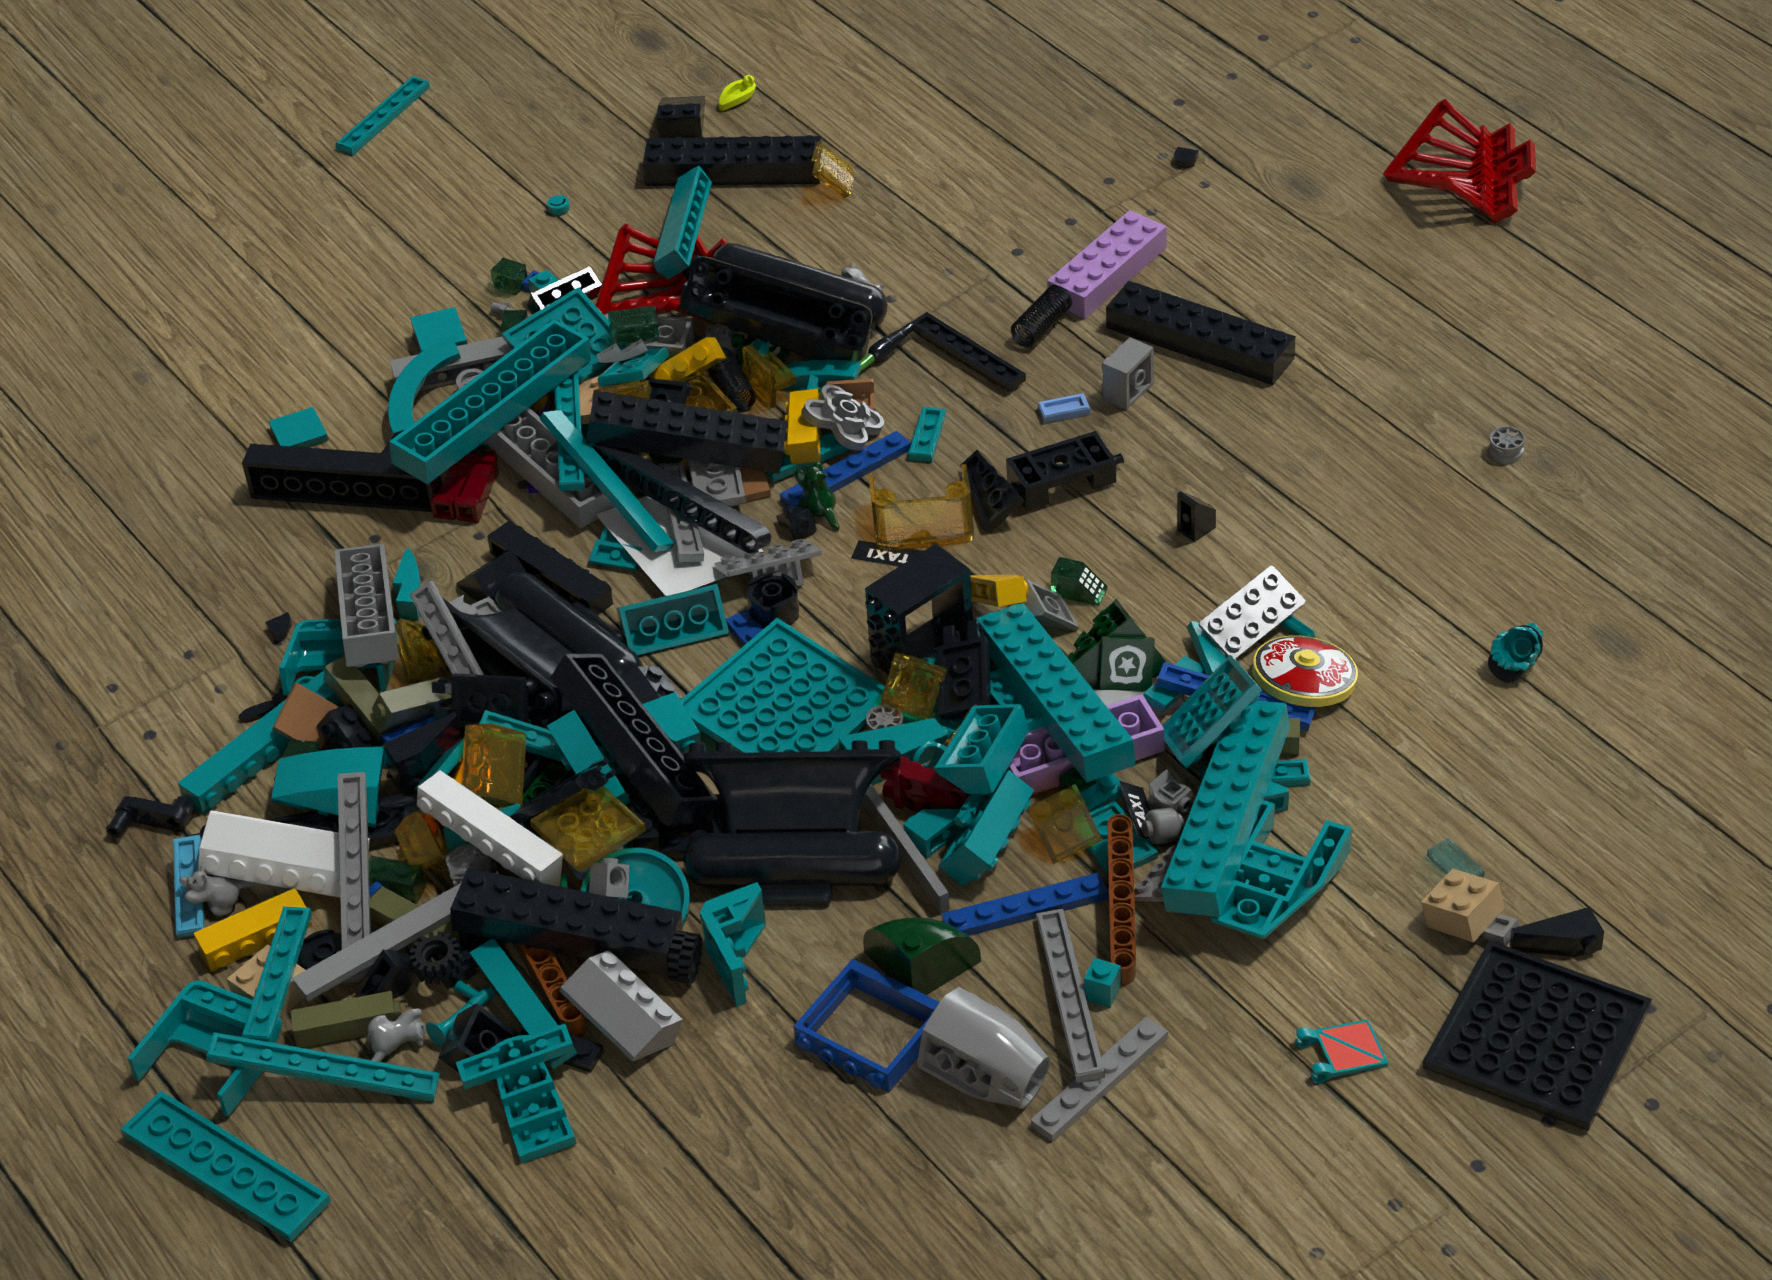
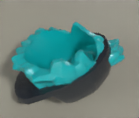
M1528 623V626H1515L1507 632H1500L1501 634L1497 635V639L1492 641L1488 668L1496 678L1507 683L1514 682L1527 669L1535 665L1543 650V630H1539L1535 623Z

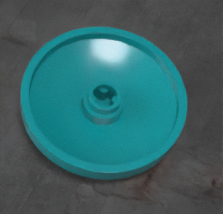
M647 848L622 849L604 857L618 859V864L629 865L628 898L618 899L681 911L682 927L684 926L690 909V892L683 872L673 860L658 851ZM590 871L585 877L580 891L589 893Z

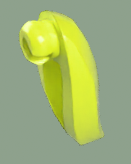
M746 75L743 79L734 81L726 86L720 95L718 109L724 111L748 100L756 89L754 77Z

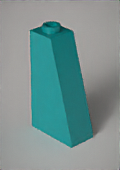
M932 718L844 735L838 739L839 750H851L852 741L856 740L867 741L869 749H879V741L893 740L895 741V748L901 752V756L908 757L909 761H912L916 751L928 741H935L948 747L950 735L945 726L941 727L937 720ZM935 746L926 748L921 754L918 763L923 764L933 758ZM878 775L871 784L873 786L887 779L881 778V775Z

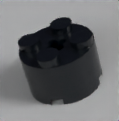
M767 572L754 577L750 581L747 590L749 614L755 622L765 628L776 618L788 625L798 620V592L796 582L792 577L781 573V576L773 575V572Z

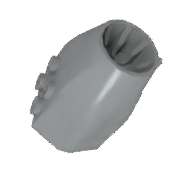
M960 987L944 996L923 1028L917 1061L918 1068L969 1096L1020 1109L1027 1107L1037 1095L1050 1066L1049 1056L1015 1018L999 1007L993 1006Z

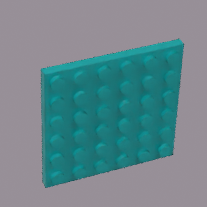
M776 618L685 695L681 702L699 730L717 742L732 743V750L741 751L742 753L828 752L839 749V737L859 732L867 724V713L878 705H889L895 699V692Z

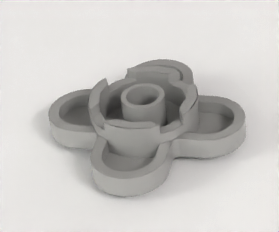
M835 385L823 386L818 395L819 400L809 399L806 401L801 411L802 416L814 426L831 429L836 440L844 447L852 450H861L868 440V435L880 433L884 425V419L878 412L870 409L865 402L862 401L860 404L852 399L853 394L846 392L844 389Z

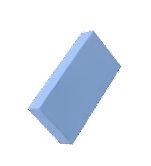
M1084 393L1038 402V411L1044 424L1090 415V407Z

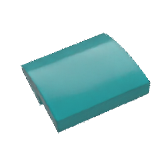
M604 526L600 540L595 541L589 563L637 571L640 567L607 527ZM625 545L639 551L643 549L642 547Z

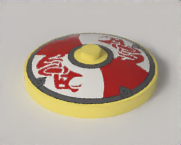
M1284 636L1264 643L1256 651L1252 665L1254 679L1265 692L1281 701L1305 707H1324L1344 701L1353 693L1358 677L1355 662L1344 650L1327 641L1307 636Z

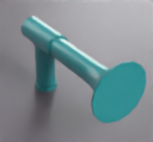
M458 981L455 984L454 990L470 1000L442 1023L428 1022L426 1024V1032L430 1039L438 1046L443 1047L446 1036L451 1030L457 1014L476 1003L483 1006L495 996V992L491 987L486 986L478 992L463 981Z

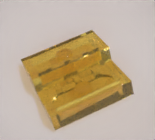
M821 141L817 142L812 160L815 162L812 175L843 198L850 196L854 179L852 164Z

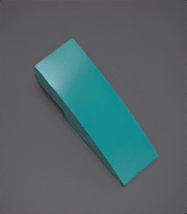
M405 549L393 580L396 605L400 619L419 620L420 614L409 594L421 587L422 584L416 559L411 549Z

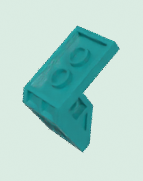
M758 882L705 902L700 911L705 950L736 1007L747 1003L745 991L749 990L748 983L743 975L746 972V967L742 958L747 956L766 927L762 889Z

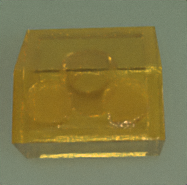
M1076 784L1028 808L1035 828L1053 864L1103 841L1087 802Z

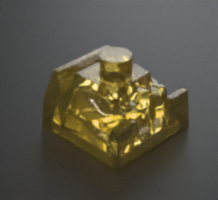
M895 653L880 702L923 719L933 718L935 714L932 711L939 693L940 683L944 681L947 669L914 656Z
M420 809L405 817L394 831L402 847L396 850L400 862L403 865L409 863V865H416L421 868H432L434 875L447 871L446 856L449 852L436 820Z

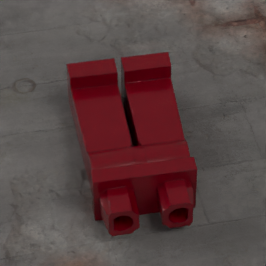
M472 450L449 468L448 474L438 493L433 494L430 499L434 518L455 520L457 516L458 521L479 523L494 480L499 475L496 451L486 450L483 455H476L475 450ZM449 506L450 512H443L442 509ZM472 508V515L465 514L466 510Z
M902 756L901 768L885 771L880 774L881 778L887 779L882 789L883 796L894 799L895 808L903 809L904 806L916 812H920L923 809H961L965 800L970 795L936 773L935 769L922 767L920 763L909 761V758Z

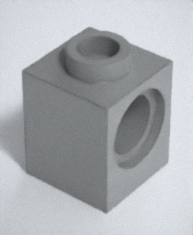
M602 858V863L590 864L589 893L613 898H628L629 865L618 864V859Z

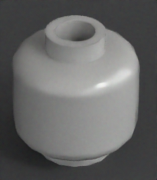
M1173 808L1151 810L1147 813L1145 821L1142 822L1143 835L1149 837V841L1154 845L1176 842L1184 829V820L1181 814L1177 813Z

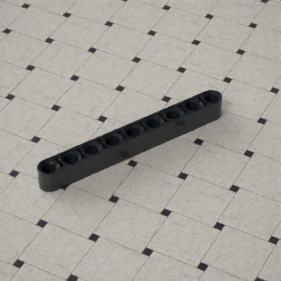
M602 445L592 446L623 483L742 551L753 553L770 544L771 533L764 525L631 450Z

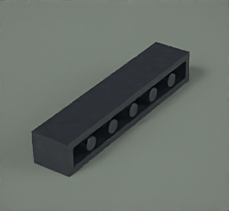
M507 521L487 536L491 555L497 557L512 549L527 573L537 577L569 603L581 602L596 615L601 614L613 605L612 588L606 581L600 580L589 570L583 569L572 559L566 558L555 548L549 547L538 537L532 536L523 527Z

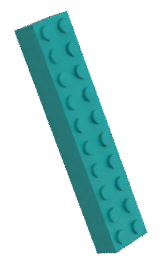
M553 319L390 440L391 463L424 483L429 484L591 360L590 338Z
M1024 603L1011 605L1008 608L990 612L976 618L979 621V626L982 625L984 627V636L989 640L990 658L1040 714L1045 730L1086 783L1136 765L1132 737Z
M1256 701L1241 712L1240 718L1233 725H1228L1221 732L1222 735L1217 742L1161 885L1166 911L1220 917L1290 729L1286 703Z

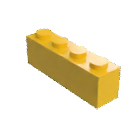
M818 389L790 392V399L786 402L787 415H785V421H787L784 451L786 456L790 455L791 464L820 461L821 428L807 422L801 413L807 400H819Z
M293 888L194 932L198 950L209 970L213 972L263 949L267 944L271 945L283 906L307 908L297 890ZM311 919L308 928L312 927Z

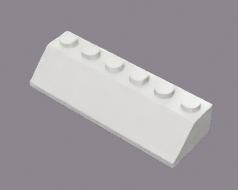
M441 770L418 786L417 806L424 813H428L437 819L443 826L450 828L460 835L463 840L470 842L479 848L482 853L489 855L505 869L512 871L522 879L560 887L563 860L561 852Z
M210 811L199 848L198 871L203 865L205 874L289 889L295 888L300 891L341 898L339 833Z

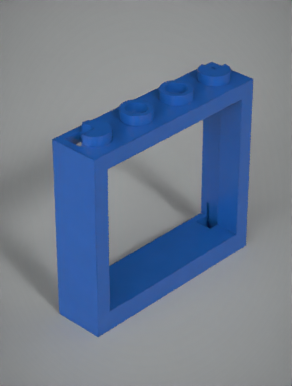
M852 959L793 1026L795 1043L802 1050L810 1051L820 1056L825 1062L833 1063L843 1068L848 1074L856 1075L868 1081L873 1087H880L890 1092L918 1059L923 1028L938 1006L939 1001ZM854 988L925 1022L887 1068L816 1033Z

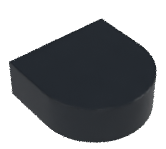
M1177 147L1174 153V164L1180 168L1192 167L1199 157V150Z

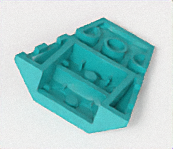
M384 746L331 749L280 758L278 760L271 801L306 810L307 807L316 809L318 814L326 816L330 813L338 815L337 774L365 772L367 821L369 827L375 828L379 809L378 790L382 769H385L387 759Z

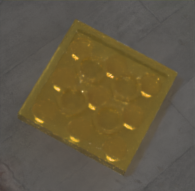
M604 786L596 791L584 788L530 820L531 827L549 845L561 852L563 858L578 872L586 869L646 831L645 823Z

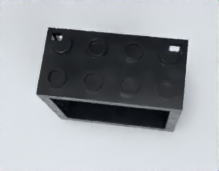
M935 543L865 588L871 662L875 668L881 669L888 675L890 680L897 682L904 689L911 685V677L908 676L910 670L912 669L919 673V664H922V658L937 657V646L944 645L943 626L953 624L955 631L958 630L960 633V642L968 640L967 621L973 620L970 569ZM931 600L933 618L907 635L905 616ZM918 673L914 678L916 680L922 677L921 675H918Z

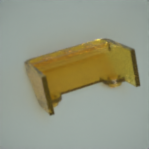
M961 464L962 481L948 484L945 488L946 496L896 501V495L893 491L889 489L875 490L873 473L868 474L876 547L882 551L929 548L935 543L939 546L966 544L972 541L974 538V525L966 464Z

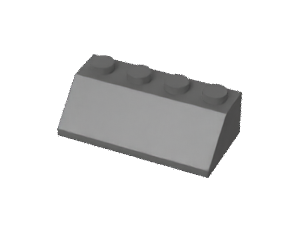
M610 950L588 958L560 988V992L631 1061L672 1046L683 1020Z

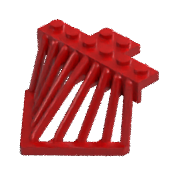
M1443 99L1431 110L1383 172V176L1391 182L1443 191L1448 189L1486 214L1495 224L1506 217H1511L1518 211L1517 183L1530 178L1536 173L1535 144L1528 140L1516 147L1515 128L1510 123L1493 133H1490L1484 125L1480 126L1479 130L1456 110L1447 99ZM1444 114L1450 115L1472 136L1443 118ZM1440 126L1476 150L1473 151L1430 135V132L1434 127ZM1427 143L1472 161L1418 153L1416 150L1421 144ZM1413 159L1417 162L1469 171L1466 173L1416 170L1415 168L1407 170L1403 167Z
M624 224L618 230L596 307L603 315L618 312L620 318L669 313L671 310L688 315L685 311L679 309L683 284L687 282L682 271L668 280L666 278L626 283L617 282L619 274L622 272L659 274L654 265L623 262L625 254L628 252L655 259L657 252L656 250L631 243L629 241L630 237L655 249L658 248L660 242L634 229L630 225ZM698 235L691 260L696 255L713 258L715 252L722 245L728 244V242L722 238L708 252ZM674 286L669 290L618 303L611 302L612 296L616 292ZM691 316V317H694V318H697V319H700V320L709 322L707 319H704V318H702V317H699V316Z

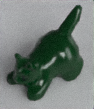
M815 462L813 467L809 468L806 473L800 469L796 470L795 479L805 494L798 501L799 507L808 508L813 516H825L830 526L835 530H839L840 526L833 512L836 498L828 488L825 480L828 475L823 473L822 464Z

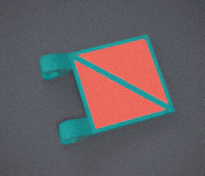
M1368 1019L1320 1029L1299 1028L1296 1031L1298 1038L1295 1039L1297 1047L1304 1049L1318 1042L1327 1064L1315 1063L1312 1066L1314 1073H1311V1079L1315 1084H1321L1336 1076L1388 1067V1060Z

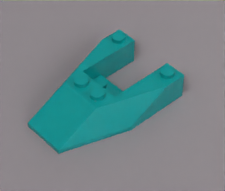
M1263 800L1220 917L1211 916V922L1265 939L1318 893L1342 868L1351 851V827L1326 820L1305 858L1264 844L1274 826L1275 803Z

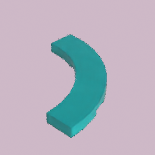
M453 337L444 339L419 353L398 376L393 385L388 404L390 427L394 437L415 423L413 419L414 399L425 383L427 376L431 372H436L448 363L461 358Z

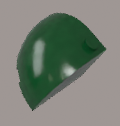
M1117 599L1111 602L1092 620L1094 624L1088 633L1082 631L1073 644L1076 648L1075 652L1069 653L1068 656L1070 662L1087 683L1097 690H1100L1098 688L1101 637H1147ZM1155 646L1152 678L1159 676L1164 662H1166Z
M912 917L887 921L867 930L863 938L864 953L887 976L925 995H928L981 962L979 946L971 937L954 926L934 919Z

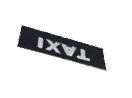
M859 540L851 559L901 566L924 550Z
M1119 781L1138 837L1150 840L1149 837H1145L1142 833V822L1145 821L1147 813L1151 811L1144 789Z

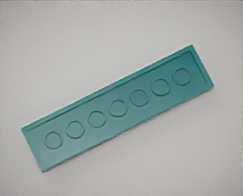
M163 1091L155 1095L120 1129L123 1137L290 1242L331 1202L330 1196L326 1192Z

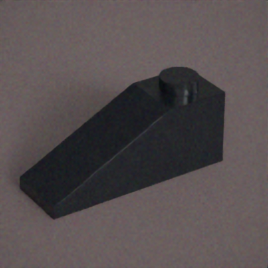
M1587 907L1512 928L1509 947L1521 952L1577 957L1602 950L1604 930L1591 908Z

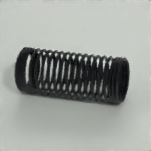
M1058 285L1049 286L1011 325V334L1014 340L1024 347L1034 346L1072 306V299L1067 290ZM1049 291H1053V292H1056V293H1058L1059 295H1061V296L1063 297V299L1065 300L1066 305H1065L1064 301L1062 300V298H1061L1060 296H1058V295L1055 294V293L1049 292ZM1049 294H1053V295L1057 296V297L1062 301V303H1063V305H1064V308H1063L1061 302H1060L1056 297H1054V296H1052V295H1049ZM1050 297H1053L1055 300H1057L1058 303L1061 305V307L1057 304L1056 301H1054V300H1053L1052 298H1050ZM1019 324L1021 325V328L1023 329V331H1024L1028 336H1030V337H1032V338H1034V339H1031V338L1027 337V336L1022 332V330L1020 329ZM1017 325L1022 335L1031 341H1028L1021 336V334L1018 332ZM1022 325H1024V327L1026 328V330H1027L1028 332H1030L1031 334H1033V336L1030 335L1029 333H1027V332L1025 331V329L1023 328Z
M721 347L722 351L726 353L725 356H728L726 358L729 359L719 362L715 367L712 366L707 371L728 407L734 412H743L753 406L756 401V393L732 352L728 348Z

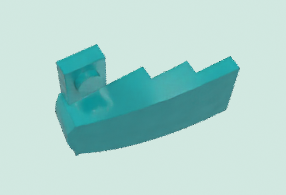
M565 1024L531 1036L520 1035L508 1038L496 1044L489 1051L456 1062L465 1090L497 1079L501 1100L521 1164L577 1144L554 1082L544 1064L547 1060L575 1051Z

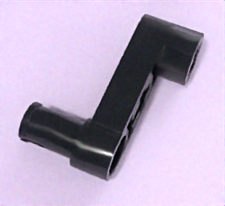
M125 796L115 809L116 814L106 827V832L112 837L120 838L128 823L132 821L180 832L183 831L195 812L196 806L183 796H178V798L173 800L172 804Z

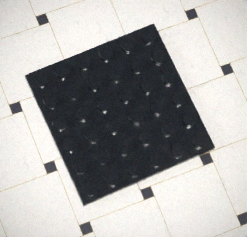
M1489 940L1425 1056L1423 1068L1589 1131L1651 1007L1652 999Z

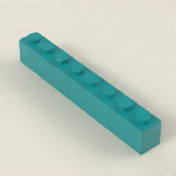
M699 165L677 179L653 262L657 272L663 274L667 280L688 268L692 258L712 181Z
M324 670L304 685L305 688L336 706H344L323 680ZM286 700L178 782L181 796L188 798L194 803L197 811L203 815L264 767L276 760L287 749L296 744L272 729Z

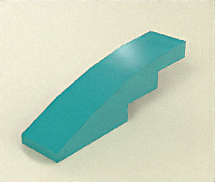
M810 360L772 367L765 385L800 391L801 386L810 374L819 378L817 386L820 387L825 386L826 382L857 380L861 371V362Z

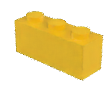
M706 337L660 364L649 376L653 379L686 382L726 359V356L716 337Z

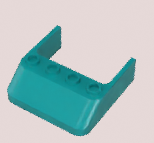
M341 619L305 620L295 626L279 667L283 695H289L298 672L324 670L326 665L345 655ZM394 619L395 633H396V641H397V624H396V620ZM396 660L388 664L372 663L357 668L359 670L377 668L380 691L385 692Z
M193 981L187 984L127 1058L134 1080L140 1081L171 1043H180L207 1054L213 1032L241 1037L253 1000L204 981ZM281 1016L279 1017L272 1043H277L282 1028ZM236 1068L217 1093L223 1115L229 1117L263 1071Z

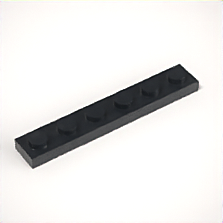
M926 312L911 322L915 328L913 332L1008 392L1026 381V373L930 313Z

